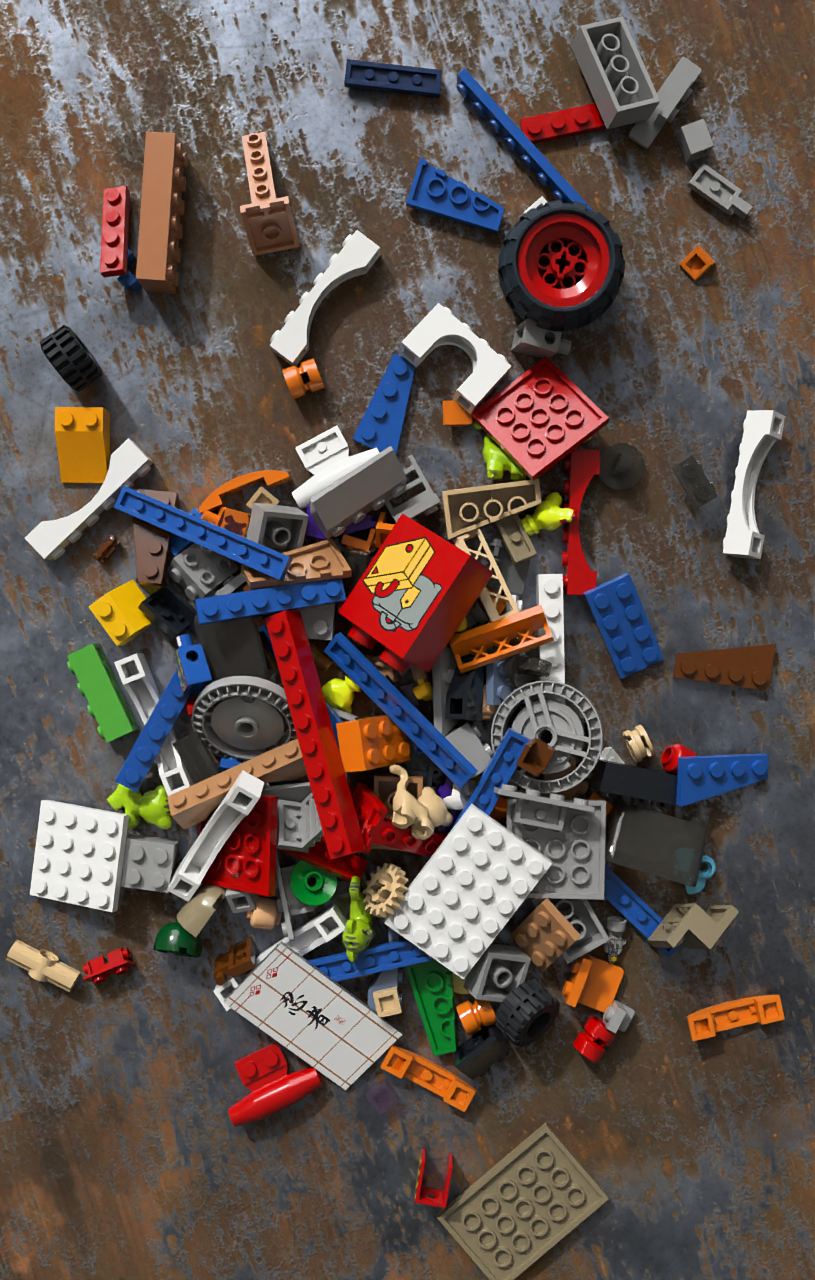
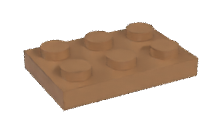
M548 898L510 934L517 945L527 953L532 962L542 972L581 937Z

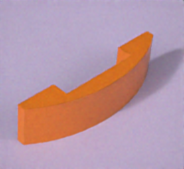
M276 470L244 474L226 482L213 491L203 501L199 511L202 514L204 510L214 512L219 510L221 506L226 507L223 497L260 482L266 481L267 486L271 489L292 480L288 472Z
M779 995L755 996L728 1001L701 1009L686 1016L692 1041L716 1036L715 1032L757 1022L764 1025L785 1020Z
M391 1046L380 1066L383 1070L401 1079L405 1077L443 1097L444 1102L463 1112L466 1111L476 1093V1089L445 1068L397 1046Z

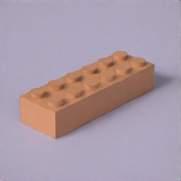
M146 131L136 279L145 291L149 293L175 294V288L180 283L177 263L181 262V249L178 248L179 239L183 237V226L180 224V216L184 215L185 211L182 191H186V177L183 176L184 168L188 166L187 152H184L183 144L179 142L176 133Z

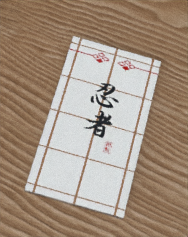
M282 941L224 1000L226 1005L344 1090L349 1088L403 1035V1031L384 1017L378 1018L376 1011Z

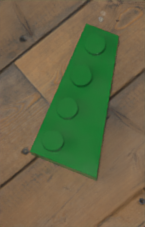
M437 960L405 966L433 1055L437 1056L457 1051L458 1039L453 972Z

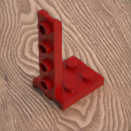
M358 782L352 795V800L366 850L360 852L369 854L374 843L432 857L448 834L434 831L425 840L416 839L412 836L411 825L406 829H401L394 826L391 819L385 818L388 809L367 784Z

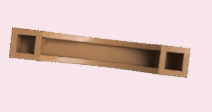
M294 739L167 796L171 816L183 829L206 820L210 813L221 804L242 771L260 779L264 784L296 780L307 775L298 739Z

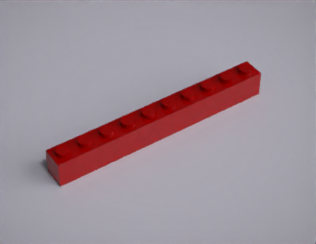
M284 610L265 618L328 853L330 860L366 850L301 612Z

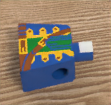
M191 634L180 635L176 637L179 649L174 654V662L181 692L186 694L203 690L212 680L201 644L193 645Z

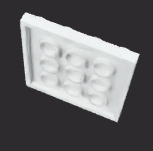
M41 800L30 895L108 912L117 911L129 815L57 801Z

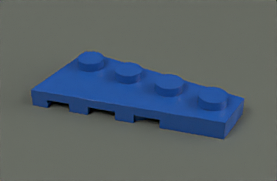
M420 157L406 202L407 207L495 234L498 233L505 210L504 207L481 193L474 192L463 182L454 180L446 175V172L439 168L436 169L428 164V161Z
M394 353L352 438L354 441L370 449L377 448L379 453L391 446L397 456L416 368L406 358Z
M756 753L678 757L676 805L682 807L768 779L769 755Z

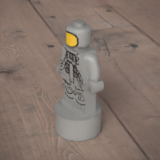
M620 916L607 917L606 927L610 940L604 943V951L609 953L608 961L612 964L617 962V955L622 952L623 946L626 944V940H622V933L626 930L627 920Z

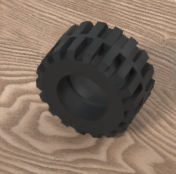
M62 325L40 342L41 349L46 358L63 380L75 391H82L103 375L102 369L94 356L70 327Z
M528 980L517 986L506 996L497 1010L495 1022L517 1047H524L535 1042L547 1032L557 1017L560 1002L538 980Z

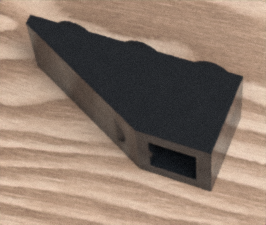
M468 654L461 657L462 663L465 664L473 661L475 655ZM457 665L446 694L445 719L482 721L485 665L462 674Z

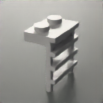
M413 455L408 456L412 466L403 471L405 475L416 471L419 478L407 484L403 493L423 483L426 491L394 509L389 502L394 497L392 496L386 500L385 505L395 523L402 513L417 522L416 518L424 514L427 517L438 510L437 507L440 506L436 493H433Z
M312 792L302 802L279 799L277 807L276 849L309 852V847H314L315 841L320 842L321 836H324Z

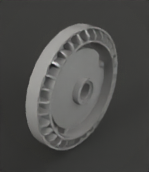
M252 676L222 678L206 686L199 693L195 701L191 718L194 732L208 750L224 759L235 758L243 763L297 739L284 688L269 680ZM283 714L288 722L289 730L281 738L284 731V719L282 716Z
M549 680L535 681L514 690L501 703L494 716L491 727L493 753H495L507 731L508 722L513 712L525 701L526 707L516 716L512 729L531 740L536 737L543 741L541 736L545 730H549L552 733L553 739L548 745L556 749V752L543 774L557 773L570 767V757L572 754L582 756L584 759L573 772L563 778L553 780L539 779L527 774L525 769L517 766L510 779L522 788L538 790L541 793H557L580 784L595 769L604 746L602 720L591 700L573 686ZM550 693L562 696L577 706L588 725L589 737L584 736L581 720L569 706L555 700H546L545 694ZM538 695L540 701L532 703L531 697ZM584 742L589 743L587 752L582 751Z

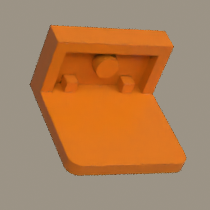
M584 954L575 959L571 966L572 973L570 979L565 982L562 990L566 1004L576 1007L578 1002L605 1012L608 1006H612L624 975V970L620 966L589 954Z

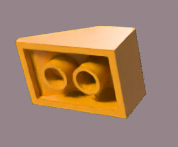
M55 407V438L61 483H104L110 466V412L103 407Z

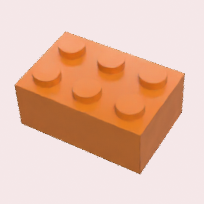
M387 715L336 723L340 756L345 772L367 771L411 760L407 735Z

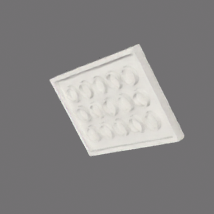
M471 804L410 884L408 891L404 892L403 896L406 899L399 902L401 908H394V915L388 914L384 919V924L464 979L552 865V861Z

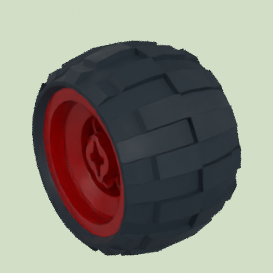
M561 200L547 202L544 206L537 209L532 208L522 215L519 221L508 231L503 241L498 263L499 285L503 291L505 301L511 310L516 312L523 321L526 318H530L537 322V327L557 332L581 329L601 317L619 293L625 272V260L622 253L623 245L618 233H615L609 225L610 221L600 212L595 213L588 209L587 204L573 201V203H562ZM560 247L561 250L555 253L551 248ZM568 249L572 250V251L575 252L577 255L572 256V255L569 253V250H568ZM562 256H564V264L566 266L562 273H559L558 263ZM543 258L549 261V265L546 267H542L539 264V261ZM580 264L583 272L577 273L574 266ZM551 275L554 277L555 282L547 284L545 277ZM569 278L572 281V286L565 287L562 281Z

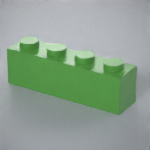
M93 643L67 655L69 659L67 662L68 668L73 675L76 674L79 681L77 684L82 696H86L88 700V711L93 718H96L99 724L97 729L103 740L106 739L108 743L138 730L139 728L100 644Z

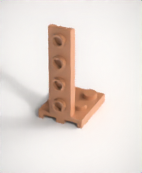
M265 132L242 136L252 203L240 206V211L253 256L300 247L288 196L276 197Z

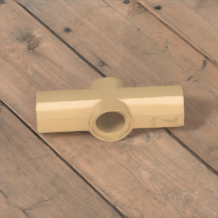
M20 940L15 941L6 960L29 971L28 974L35 980L41 982L49 981L68 992L73 989L81 973L59 961L58 956L47 950H37Z

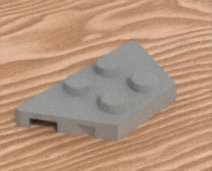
M447 646L432 667L434 727L443 736L458 723V720L445 719L446 694L457 667L455 655Z

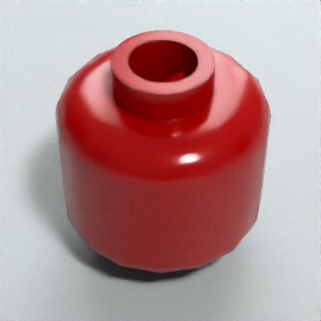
M681 744L668 746L661 756L663 769L669 774L678 775V757L697 756V754Z

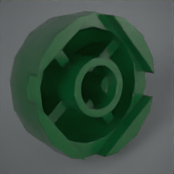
M176 918L175 923H167L158 931L153 950L162 953H173L178 956L198 958L201 956L203 939L201 932L197 937H194L182 927Z

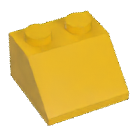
M131 580L111 590L89 606V609L116 646H124L154 624L138 608L147 597L135 580Z

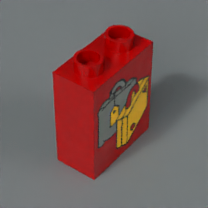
M402 513L338 613L354 623L348 633L351 638L370 650L374 648L378 641L386 646L379 658L394 669L404 674L410 664H413L429 673L494 572L471 555Z

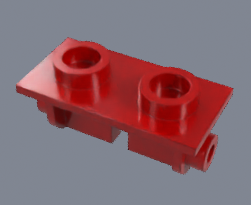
M122 947L107 953L108 963H106L104 956L87 961L86 965H83V970L88 976L83 977V980L99 984L105 982L107 977L113 974L122 975L127 973L130 967L136 965L135 962L128 960L131 957L129 948L124 949Z

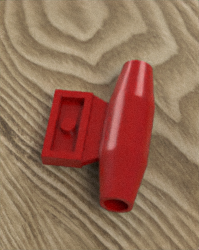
M275 1041L234 1062L243 1085L252 1092L228 1108L229 1117L235 1127L265 1119L299 1102L323 1085L322 1077L314 1067L287 1074L288 1061L280 1043Z

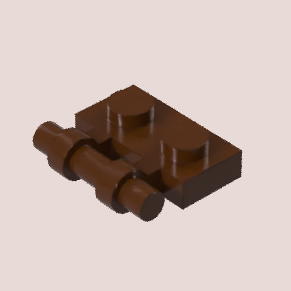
M252 937L230 946L228 952L218 954L214 962L215 970L213 974L217 985H223L230 974L234 978L238 975H246L255 968V943Z

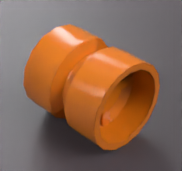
M314 358L302 362L299 368L294 365L282 370L293 400L305 396L308 390L313 393L325 388ZM308 373L311 382L304 384L301 374Z
M475 999L473 1004L470 1001H466L456 1006L468 1036L480 1031L482 1024L486 1027L496 1024V1010L492 1001Z

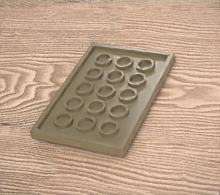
M545 1122L448 1204L446 1208L441 1210L437 1214V1219L489 1280H514L609 1200V1197Z

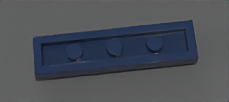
M347 59L344 85L348 88L439 98L442 70Z

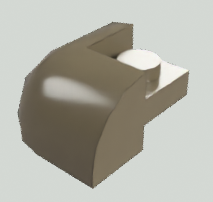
M205 883L200 885L189 902L186 901L177 914L178 922L190 934L197 937L224 900L227 888Z

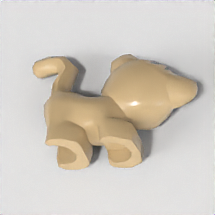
M395 764L389 767L391 773L400 777V781L397 784V792L393 798L392 824L394 826L406 829L411 825L412 836L416 839L425 840L433 834L435 827L440 825L450 826L453 823V816L448 812L444 801L436 795L433 788L429 786L424 787L422 795L416 799L406 790L410 780L407 770Z

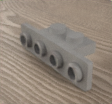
M682 57L657 92L660 102L651 117L637 122L628 137L644 149H648L665 123L673 121L679 112V109L676 108L680 102L685 103L693 90L690 87L699 76L701 68L686 57Z
M502 784V788L494 787V792L497 794L517 798L513 822L563 831L567 807L595 813V807L588 805V800L574 798L573 802L565 801V796L550 793V797L540 796L541 791L527 788L526 793L516 791V786Z
M276 849L275 889H279L281 897L277 899L279 913L284 912L285 922L281 923L284 938L289 937V941H295L291 916L312 912L314 908L300 902L292 893L290 875L295 865L281 868Z

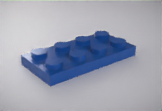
M625 573L583 593L620 679L664 660L629 573Z

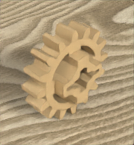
M384 863L383 868L378 866L376 874L371 872L372 879L365 882L367 888L363 890V893L366 894V897L363 899V903L367 904L365 910L370 911V914L376 917L386 918L388 914L393 916L394 908L400 909L399 902L406 899L403 896L404 892L408 891V888L404 886L408 882V878L404 877L406 872L398 866Z

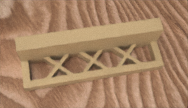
M480 528L454 538V545L469 555H475L476 560L479 557L489 560L491 564L489 569L491 571L493 569L496 576L492 575L491 579L499 581L501 585L498 594L488 591L485 586L478 596L489 621L493 622L518 613L519 610ZM478 536L481 543L478 551L468 549L465 541ZM502 591H504L506 597L501 596ZM491 597L496 598L494 603H493ZM499 599L508 602L512 611L499 616L496 609Z

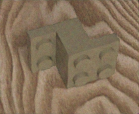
M696 903L675 904L647 941L653 947L674 948L683 942L690 949L710 950L720 943V936L734 924V918L739 911L732 905H710L704 911Z

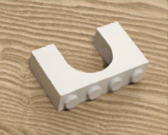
M438 303L401 342L398 352L417 367L438 346L454 345L463 349L472 361L473 372L457 389L453 400L459 403L471 415L507 375L511 365L503 355L497 354L491 349L486 340L480 339L467 324L461 323L454 317L450 309Z

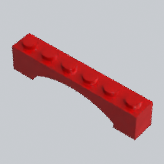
M573 450L568 456L564 457V470H568V479L563 482V494H567V504H563V509L573 507L577 510L576 517L571 522H566V528H562V542H566V552L561 554V566H565V576H563L564 595L584 596V592L595 588L597 585V571L591 570L581 547L579 513L582 499L592 477H597L600 473V450Z

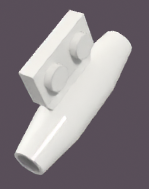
M338 426L297 446L295 449L305 468L314 475L292 492L299 508L302 510L310 506L309 499L379 454L378 449L374 448L349 457V447Z

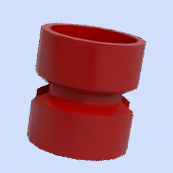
M591 1015L584 1025L585 1032H579L572 1044L585 1057L598 1063L606 1052L604 1047L611 1045L617 1033L608 1030L600 1018Z

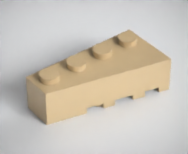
M539 479L441 491L447 539L454 538L542 503Z

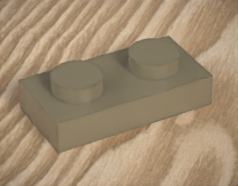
M517 513L494 522V526L501 540H503V544L514 566L536 557L537 552Z

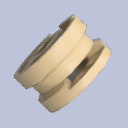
M642 725L636 726L633 731L627 730L623 732L625 743L636 763L643 761V758L646 756L650 758L655 755L651 741Z

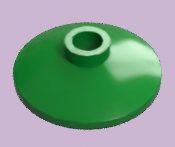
M301 860L294 866L291 872L290 887L292 893L300 902L309 906H318L326 903L334 895L337 888V876ZM309 878H312L315 881V885L313 887L308 885Z

